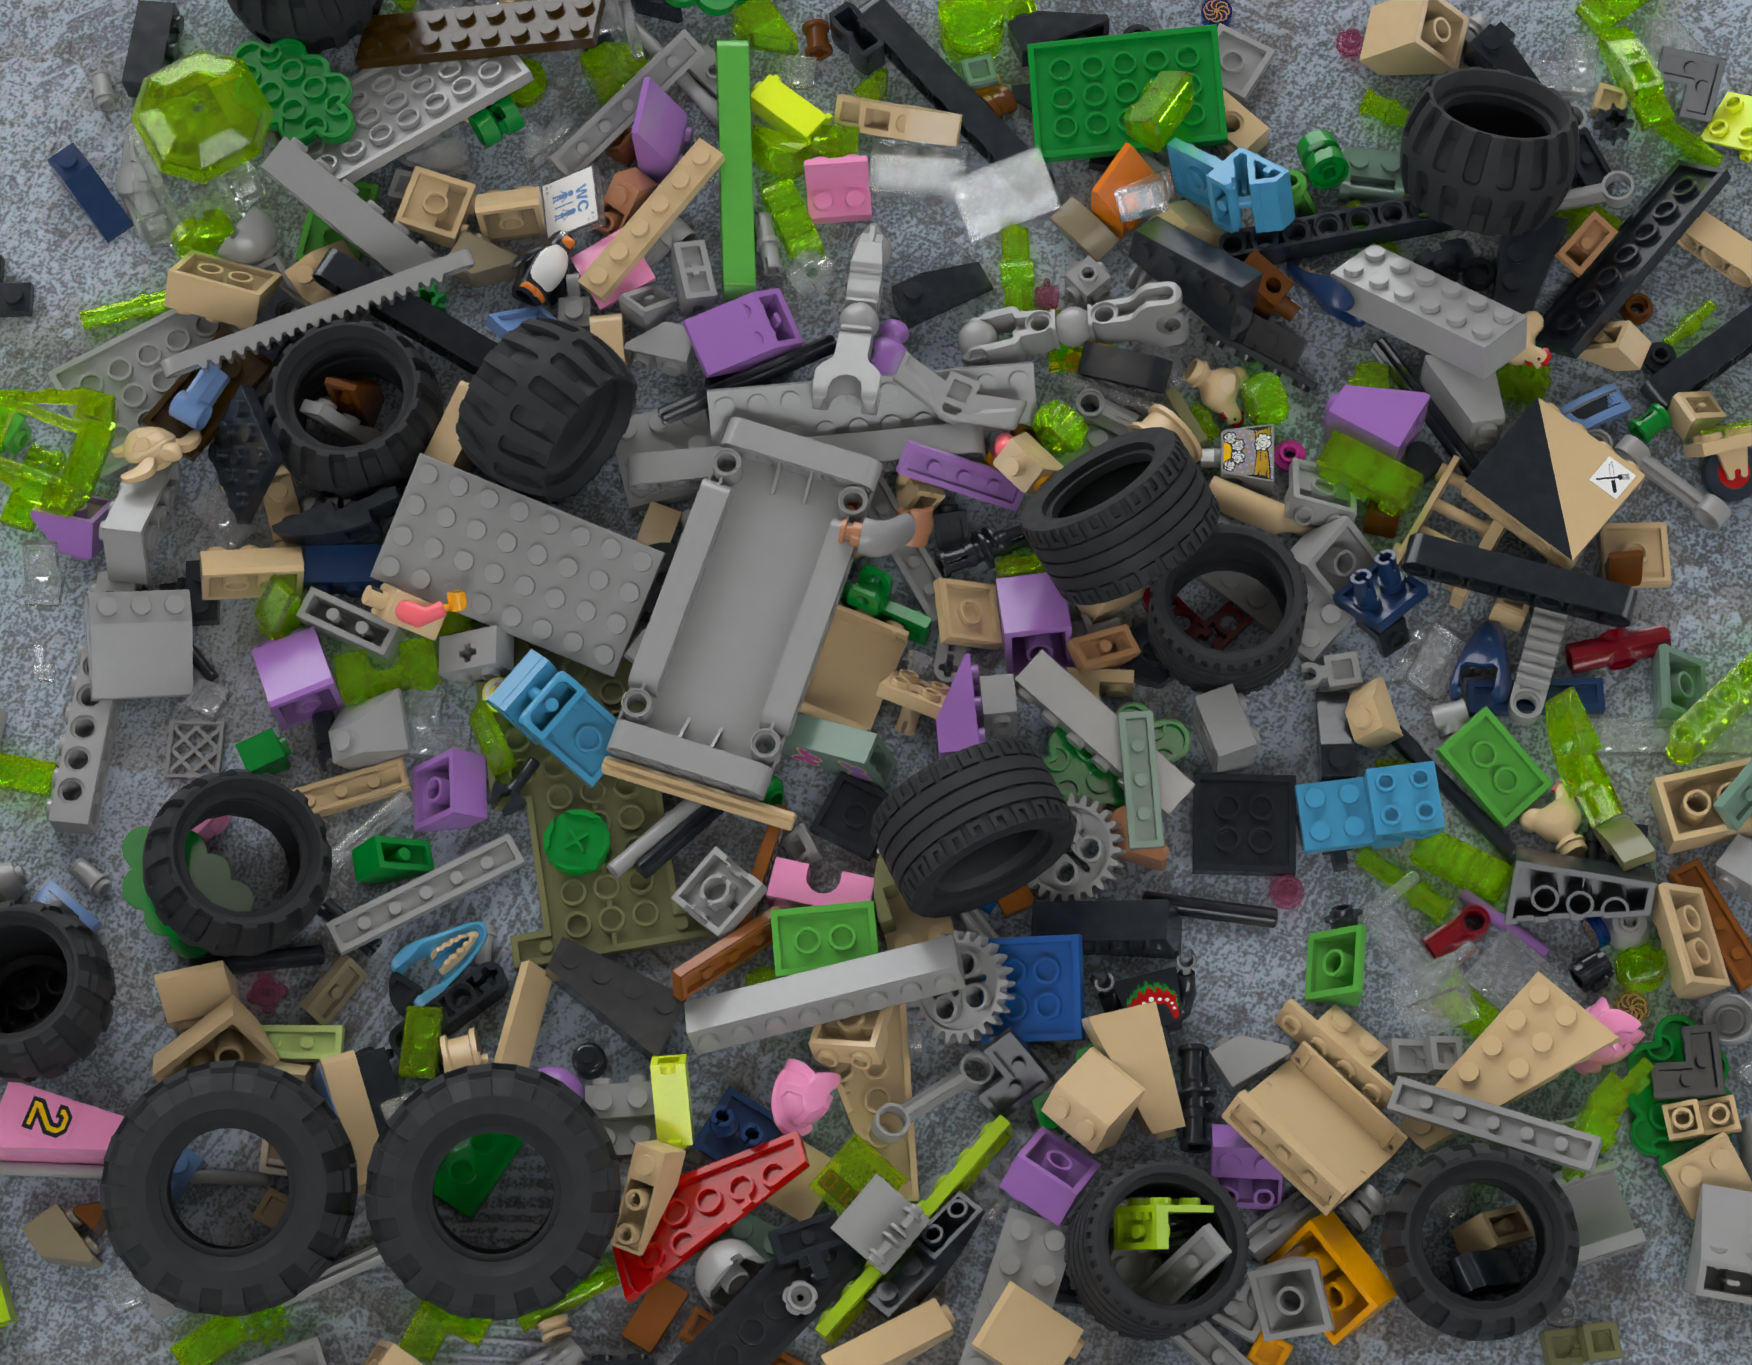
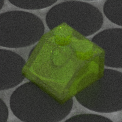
M1160 71L1155 80L1150 79L1142 91V97L1136 105L1132 104L1125 113L1126 135L1159 153L1194 105L1192 74L1187 71Z

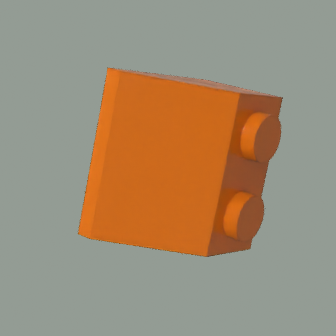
M1127 142L1124 144L1091 190V212L1116 236L1122 239L1129 230L1134 231L1142 218V211L1146 206L1151 207L1159 194L1157 174L1131 144Z

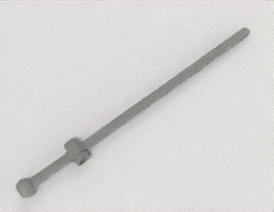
M0 1161V1175L102 1179L104 1165ZM197 1170L192 1175L190 1183L267 1186L271 1183L272 1179L269 1174L258 1172Z

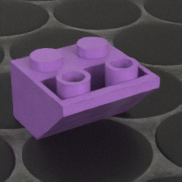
M1212 1124L1210 1176H1214L1219 1180L1218 1183L1222 1187L1225 1186L1229 1190L1228 1193L1231 1198L1234 1197L1238 1203L1236 1204L1238 1208L1273 1210L1281 1204L1283 1175L1232 1126Z

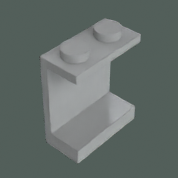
M1597 1159L1592 1175L1581 1171L1571 1174L1570 1169L1552 1174L1567 1195L1574 1210L1580 1239L1577 1268L1640 1249L1647 1241L1642 1228L1635 1229L1614 1176V1172L1618 1167L1616 1160L1605 1163L1604 1159Z

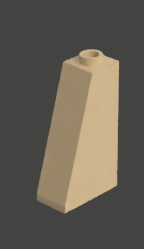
M461 380L424 455L469 473L474 464L458 441L459 436L456 433V423L459 419L458 410L469 388V383Z
M1156 1002L1081 1019L1082 1026L1093 1046L1146 1089L1132 1114L1143 1135L1155 1134L1156 1140L1177 1136L1175 1129L1185 1127L1186 1125Z
M350 1050L320 1059L319 1064L338 1117L353 1147L357 1163L358 1196L365 1195L367 1167L379 1134L355 1052Z
M933 1298L821 1355L823 1365H903L953 1336V1327L951 1325L956 1320L946 1303L940 1306L936 1298Z

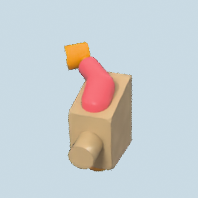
M1027 432L1015 437L1009 433L999 434L991 450L986 454V459L981 461L982 464L987 463L989 466L997 468L1021 492L1027 495H1033L1043 483L1064 467Z
M383 583L380 589L368 585L362 595V604L372 607L371 613L384 621L435 641L444 618L447 616V612L464 610L467 606L466 592L455 590L447 592L448 603L442 604L441 601L433 603L390 584Z

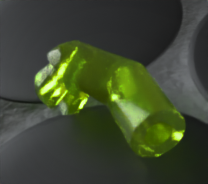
M1192 404L1190 410L1207 438L1210 440L1217 439L1221 432L1219 426L1213 422L1211 410L1206 405Z

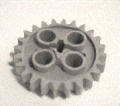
M1070 793L1068 802L1066 799L1065 801L1073 817L1078 822L1071 848L1080 859L1088 864L1090 871L1086 872L1081 862L1069 855L1070 849L1068 848L1049 869L1029 882L1028 886L1032 889L1040 887L1038 895L1043 898L1050 895V901H1060L1061 898L1062 901H1073L1074 898L1076 901H1086V894L1096 900L1098 899L1097 888L1109 891L1108 885L1105 882L1107 878L1117 881V876L1112 872L1113 868H1123L1124 866L1116 859L1118 855L1126 854V850L1117 847L1118 843L1125 840V836L1115 834V831L1120 828L1121 824L1117 821L1109 822L1114 813L1110 810L1102 812L1104 804L1098 801L1092 804V798L1085 795L1079 800L1078 795ZM1098 842L1099 852L1094 858H1090L1089 848L1093 843ZM1073 866L1075 871L1074 877L1066 882L1064 879L1065 870Z
M955 930L953 931V936L962 957L965 982L973 984L959 989V993H944V995L937 999L935 995L913 1001L909 1005L910 1007L920 1008V1011L914 1018L916 1020H926L923 1030H934V1038L943 1039L945 1037V1042L956 1043L958 1040L960 1044H969L970 1039L972 1041H981V1032L985 1035H992L993 1029L991 1024L1002 1026L1003 1022L998 1015L1000 1012L1010 1013L1009 1008L1004 1003L1005 1000H1014L1015 997L1007 993V988L1014 986L1015 982L1006 979V975L1013 971V967L1002 965L1008 956L1006 954H996L999 949L998 944H988L989 937L982 935L977 937L976 932L966 931L964 934L963 931ZM942 933L941 937L948 936L951 934ZM973 957L974 969L969 972L968 962ZM987 976V979L981 983H974L979 979H982L983 977ZM982 990L984 993L983 1003L979 1006L977 997L979 992ZM952 1002L954 1005V1012L950 1017L948 1014V1007Z

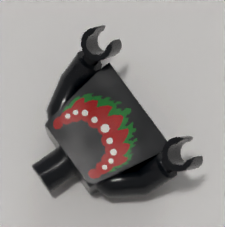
M1191 949V959L1186 963L1180 961L1179 950L1175 952L1176 964L1181 969L1178 973L1175 966L1115 982L1112 974L1104 969L1107 978L1105 983L1100 985L1092 974L1090 982L1100 991L1098 996L1104 1013L1156 1002L1168 1052L1172 1051L1174 1045L1170 1033L1182 1029L1183 1020L1190 1016L1196 997L1195 971L1192 970L1197 963L1194 951Z

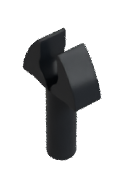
M529 757L509 784L501 785L497 781L494 782L491 791V805L493 809L499 804L500 799L509 795L511 800L502 810L504 816L516 813L527 805L526 800L521 797L520 791L540 766L537 759Z

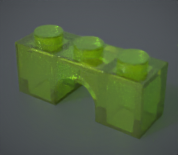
M420 637L399 642L400 659L393 668L388 670H378L372 667V661L366 649L333 656L339 692L345 705H354L396 688L401 689L403 694L405 691L414 689L427 691L433 689L437 684H442L443 679L439 675V658L434 640Z

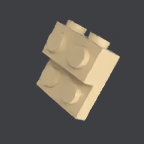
M415 166L394 220L401 223L408 230L425 235V240L453 249L464 230L467 232L470 230V225L466 224L469 215H476V184Z
M894 1006L814 1026L808 1044L815 1061H818L825 1067H835L838 1062L851 1063L854 1067L863 1070L870 1068L871 1064L881 1065L890 1038L887 1026Z

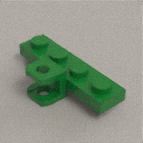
M865 564L860 571L857 583L852 584L846 581L840 597L843 606L852 610L856 608L873 614L875 619L885 623L888 620L903 625L905 630L909 632V640L925 646L930 637L932 618L926 616L920 610L907 608L888 597L892 591V577L888 572Z

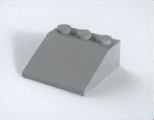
M189 589L91 592L87 594L83 610L91 701L193 696V630Z

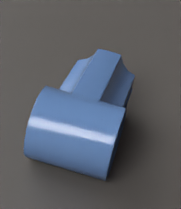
M213 364L210 365L208 373L201 369L188 389L180 391L174 397L169 407V415L196 431H201L211 418L214 403L230 382L229 376Z

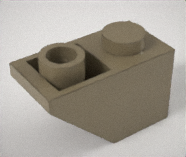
M465 230L449 253L464 249L470 250L475 266L452 277L475 288L516 278L521 267L520 264L512 269L511 263L518 254L511 248L505 246L500 248L492 244L484 235L479 233L473 235Z
M55 1203L21 1228L38 1254L48 1263L98 1269L103 1265L97 1257V1254L101 1252L100 1248L90 1235L85 1238L78 1230L82 1222L70 1207L64 1210L59 1204Z

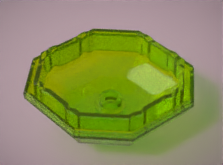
M199 49L143 79L130 119L161 173L206 184L261 155L274 112L244 60ZM197 105L205 106L201 112H195L194 108Z

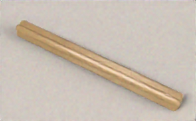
M609 755L605 756L601 766V771L605 775L791 831L796 822L797 815L794 812Z

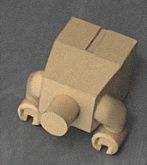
M898 474L896 477V500L899 506L906 507L905 510L914 508L924 509L925 507L934 506L935 511L946 496L943 489L938 488V486Z

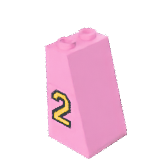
M9 1082L0 1102V1161L104 1165L103 1159L111 1137L125 1116L20 1082Z

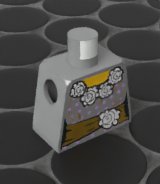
M1274 424L1224 430L1221 432L1220 448H1201L1203 456L1200 460V468H1219L1220 478L1257 493L1272 495L1274 485Z

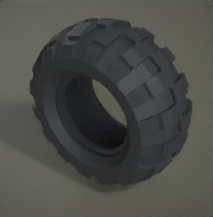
M241 1060L208 1062L185 1068L163 1079L142 1095L125 1113V1117L111 1137L103 1159V1174L101 1184L99 1185L100 1208L103 1211L108 1231L107 1236L117 1257L122 1259L133 1274V1278L151 1294L154 1293L172 1303L174 1307L196 1314L203 1313L223 1317L245 1316L265 1309L275 1308L295 1298L308 1286L317 1281L333 1263L346 1241L355 1216L358 1196L357 1163L351 1141L340 1118L328 1102L307 1083L286 1071L262 1063ZM226 1128L242 1129L265 1139L280 1155L289 1179L288 1202L281 1219L273 1230L265 1237L253 1243L232 1247L215 1245L194 1235L179 1218L174 1207L171 1192L173 1171L184 1149L198 1136L213 1130Z
M492 1062L467 1065L446 1072L419 1087L400 1104L386 1122L373 1147L367 1167L364 1196L367 1221H369L373 1233L375 1246L386 1266L391 1268L402 1281L405 1288L422 1301L425 1300L445 1310L448 1314L467 1319L483 1318L500 1321L520 1318L522 1315L540 1309L545 1310L566 1298L575 1287L589 1277L600 1263L614 1235L619 1217L621 1180L619 1163L611 1138L599 1116L583 1097L579 1096L562 1081L542 1071L517 1064ZM505 1133L527 1142L543 1157L553 1180V1203L546 1220L529 1238L506 1248H481L461 1240L445 1225L435 1203L434 1179L442 1160L456 1145L479 1134Z

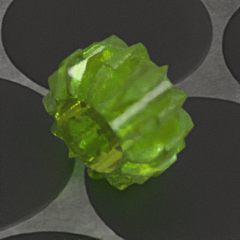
M1507 362L1496 370L1499 390L1505 391L1503 395L1504 400L1514 397L1516 398L1515 403L1518 406L1521 404L1522 399H1525L1531 405L1537 397L1540 399L1544 398L1546 389L1550 387L1552 382L1551 377L1548 376L1551 371L1550 365L1541 366L1539 369H1536L1534 366H1527L1526 364L1513 366Z
M1271 371L1261 372L1243 382L1241 396L1244 402L1242 404L1246 408V415L1250 416L1251 423L1256 426L1265 424L1277 426L1288 419V411H1290L1289 396L1286 394L1285 386L1281 384L1280 378L1277 375L1275 376Z
M1056 399L1041 406L1036 412V416L1033 418L1034 423L1032 424L1033 430L1037 433L1036 437L1044 442V446L1050 447L1054 453L1059 451L1062 455L1067 452L1073 453L1076 449H1079L1085 442L1084 439L1088 436L1087 431L1089 430L1087 424L1084 423L1085 418L1079 415L1076 409L1069 407L1067 402L1061 403Z

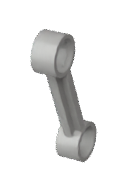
M1612 171L1603 178L1602 183L1569 190L1556 212L1602 202L1613 208L1625 207L1634 197V180L1627 172ZM1620 181L1626 183L1630 190L1622 197H1613L1606 191L1608 185Z
M1625 435L1613 448L1617 455L1626 461L1634 462L1648 479L1692 510L1693 517L1704 528L1710 531H1718L1731 516L1729 507L1720 498L1712 494L1704 495L1652 457L1648 447L1637 437Z
M981 1051L967 1053L960 1061L955 1072L901 1105L887 1103L881 1106L872 1120L874 1135L885 1143L899 1141L905 1135L910 1123L965 1089L978 1091L984 1088L994 1074V1064ZM969 1061L980 1063L986 1070V1078L981 1081L972 1080L966 1075L964 1064ZM892 1113L898 1116L902 1122L903 1129L898 1133L885 1131L879 1121L881 1114Z

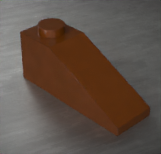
M326 377L324 384L332 403L338 406L336 411L340 414L347 413L361 421L359 425L374 428L385 401L380 385L369 378H361L359 380L352 377Z

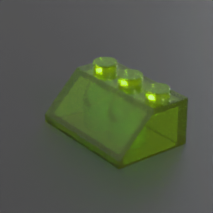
M1336 429L1333 431L1315 463L1316 471L1320 473L1319 478L1334 486L1340 483L1348 487V492L1352 496L1362 501H1366L1369 498L1379 503L1377 507L1391 516H1395L1398 513L1404 517L1423 492V474Z

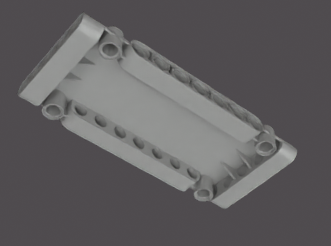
M732 417L729 420L719 450L712 457V468L708 479L704 478L699 487L628 679L629 689L622 697V708L606 750L616 757L752 800L763 801L776 764L779 763L782 757V748L786 736L789 737L795 726L858 547L850 546L849 541H844L843 544L838 543L841 522L845 519L848 520L850 525H853L854 521L864 523L865 517H868V508L883 465L878 460L869 456L747 419ZM725 464L735 466L730 472L720 470V467ZM851 502H857L861 505V508L851 511L846 509L845 506ZM639 702L646 705V708L639 713H633L629 710L634 703ZM763 743H771L775 746L774 750L767 754L761 753L757 749Z

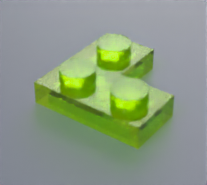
M424 1300L403 1336L399 1347L408 1354L432 1365L448 1333L480 1348L494 1319H467L448 1314L445 1310Z

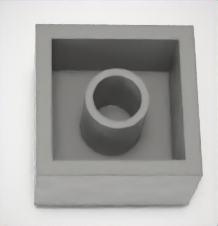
M1233 683L1194 696L1191 721L1212 773L1233 774L1253 767L1255 754L1258 753L1257 743L1260 742V736L1254 723L1249 724L1245 712H1248L1245 698L1242 693H1236Z

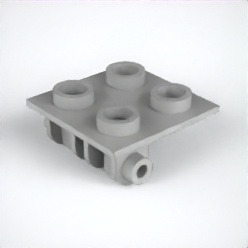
M876 1173L830 1229L885 1275L931 1220L923 1214L924 1211L920 1207L910 1203Z

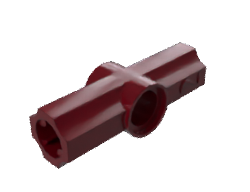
M1664 624L1631 631L1628 628L1611 629L1602 633L1598 638L1566 644V663L1572 674L1608 667L1609 670L1625 669L1636 664L1639 660L1653 658L1659 645L1665 643L1671 646V636Z

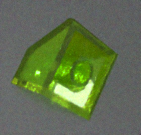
M604 42L578 55L582 75L601 106L648 63L638 45L630 43Z

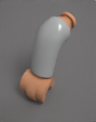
M898 506L896 517L887 520H874L865 517L864 523L854 521L853 525L848 524V520L843 519L840 526L838 543L843 544L844 541H849L850 546L858 547V554L872 558L887 556L899 550L905 544L909 547H924L928 545L929 534L933 532L935 521L933 517L934 506L905 510L906 507Z

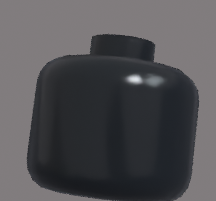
M586 1042L580 1044L572 1054V1064L575 1072L587 1080L599 1078L604 1074L608 1063L604 1050L595 1043Z

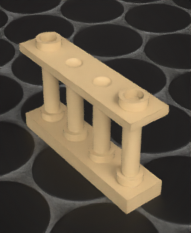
M1454 455L1448 465L1442 463L1434 479L1438 483L1403 544L1397 542L1392 550L1396 553L1399 569L1402 566L1410 535L1422 533L1455 541L1425 526L1433 511L1479 533L1478 537L1482 541L1478 547L1490 551H1495L1507 530L1496 520L1490 521L1487 519L1485 522L1440 499L1449 484L1460 490L1463 488L1464 481L1467 478L1456 473L1460 457ZM1443 584L1448 587V591L1452 592L1449 605L1461 610L1471 591Z

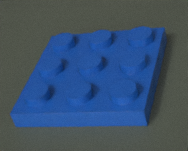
M1082 935L990 938L988 944L995 943L999 945L996 954L1000 953L1008 956L1002 965L1013 967V971L1006 975V979L1015 982L1014 986L1007 988V993L1015 998L1014 1000H1005L1004 1005L1009 1008L1010 1013L1000 1012L998 1016L1003 1022L1002 1026L991 1024L993 1029L992 1035H985L981 1032V1043L987 1044L990 1041V1037H997L1010 1026L1025 1042L1086 1040L1085 1029L1081 1019L1085 1018ZM987 976L980 979V983L985 981ZM982 990L980 991V1005L983 1003L984 993Z

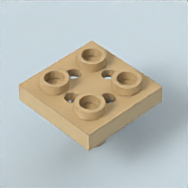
M900 669V671H894L879 683L875 696L902 706L894 729L899 733L904 729V735L914 736L921 714L937 719L950 687L937 681L928 683L918 679L919 675L917 673Z

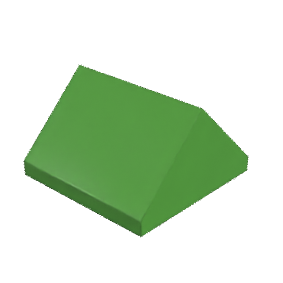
M1359 924L1309 934L1305 1001L1359 1006L1363 993L1366 925Z

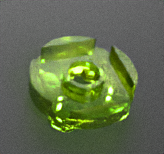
M211 209L203 211L204 218L195 221L194 217L191 216L181 222L170 235L171 244L178 257L186 256L191 250L213 255L216 252L215 247L235 231L226 211Z

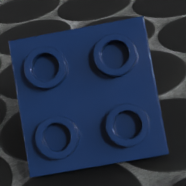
M1390 549L1382 550L1380 555L1377 554L1374 558L1375 562L1367 569L1355 571L1356 575L1352 574L1350 576L1351 581L1332 596L1337 607L1379 633H1382L1429 595L1426 584L1398 568L1396 553Z
M729 1086L693 1141L692 1148L716 1162L776 1139L782 1133L774 1122L772 1111Z

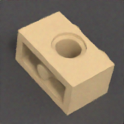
M1223 89L1226 127L1236 131L1227 132L1228 145L1216 147L1219 148L1225 159L1240 146L1253 153H1258L1268 143L1269 127Z

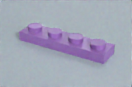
M907 440L896 467L898 474L1016 512L1024 496V493L997 468L911 440Z

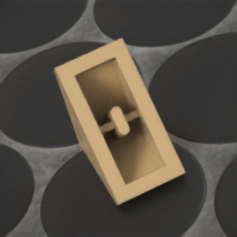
M1709 391L1678 392L1673 396L1667 411L1672 419L1673 428L1683 442L1716 425L1727 417Z

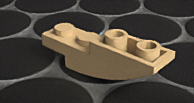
M837 94L833 126L857 130L859 133L957 147L959 145L963 115L914 105L894 104L852 95Z

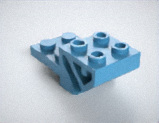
M1176 137L1167 144L1175 193L1210 210L1214 225L1230 233L1239 232V228L1242 227V209L1252 208L1256 233L1284 230L1296 219L1290 173L1282 165H1277L1241 146L1222 161L1217 156L1210 155L1196 148L1193 144H1188Z
M533 649L522 658L486 700L491 707L535 745L540 743L590 788L604 774L601 771V766L605 756L609 755L618 758L606 750L617 719L586 693L587 690L564 671L558 672L548 659Z
M1434 761L1365 769L1363 777L1295 785L1294 788L1304 854L1371 846L1372 850L1397 847L1404 843V838L1422 840L1443 833L1445 829Z

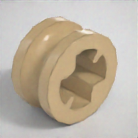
M567 1314L550 1317L537 1325L539 1331L544 1332L542 1336L543 1343H552L558 1339H564L573 1333L572 1327L567 1326L569 1321Z

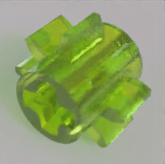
M280 1306L275 1311L273 1308L255 1312L252 1320L245 1321L244 1323L248 1328L255 1330L249 1338L253 1342H257L262 1337L263 1343L267 1348L271 1347L273 1340L279 1339L284 1342L285 1338L282 1335L284 1329L292 1327L289 1321L282 1319L287 1310ZM267 1318L274 1325L270 1330L265 1328L263 1324Z

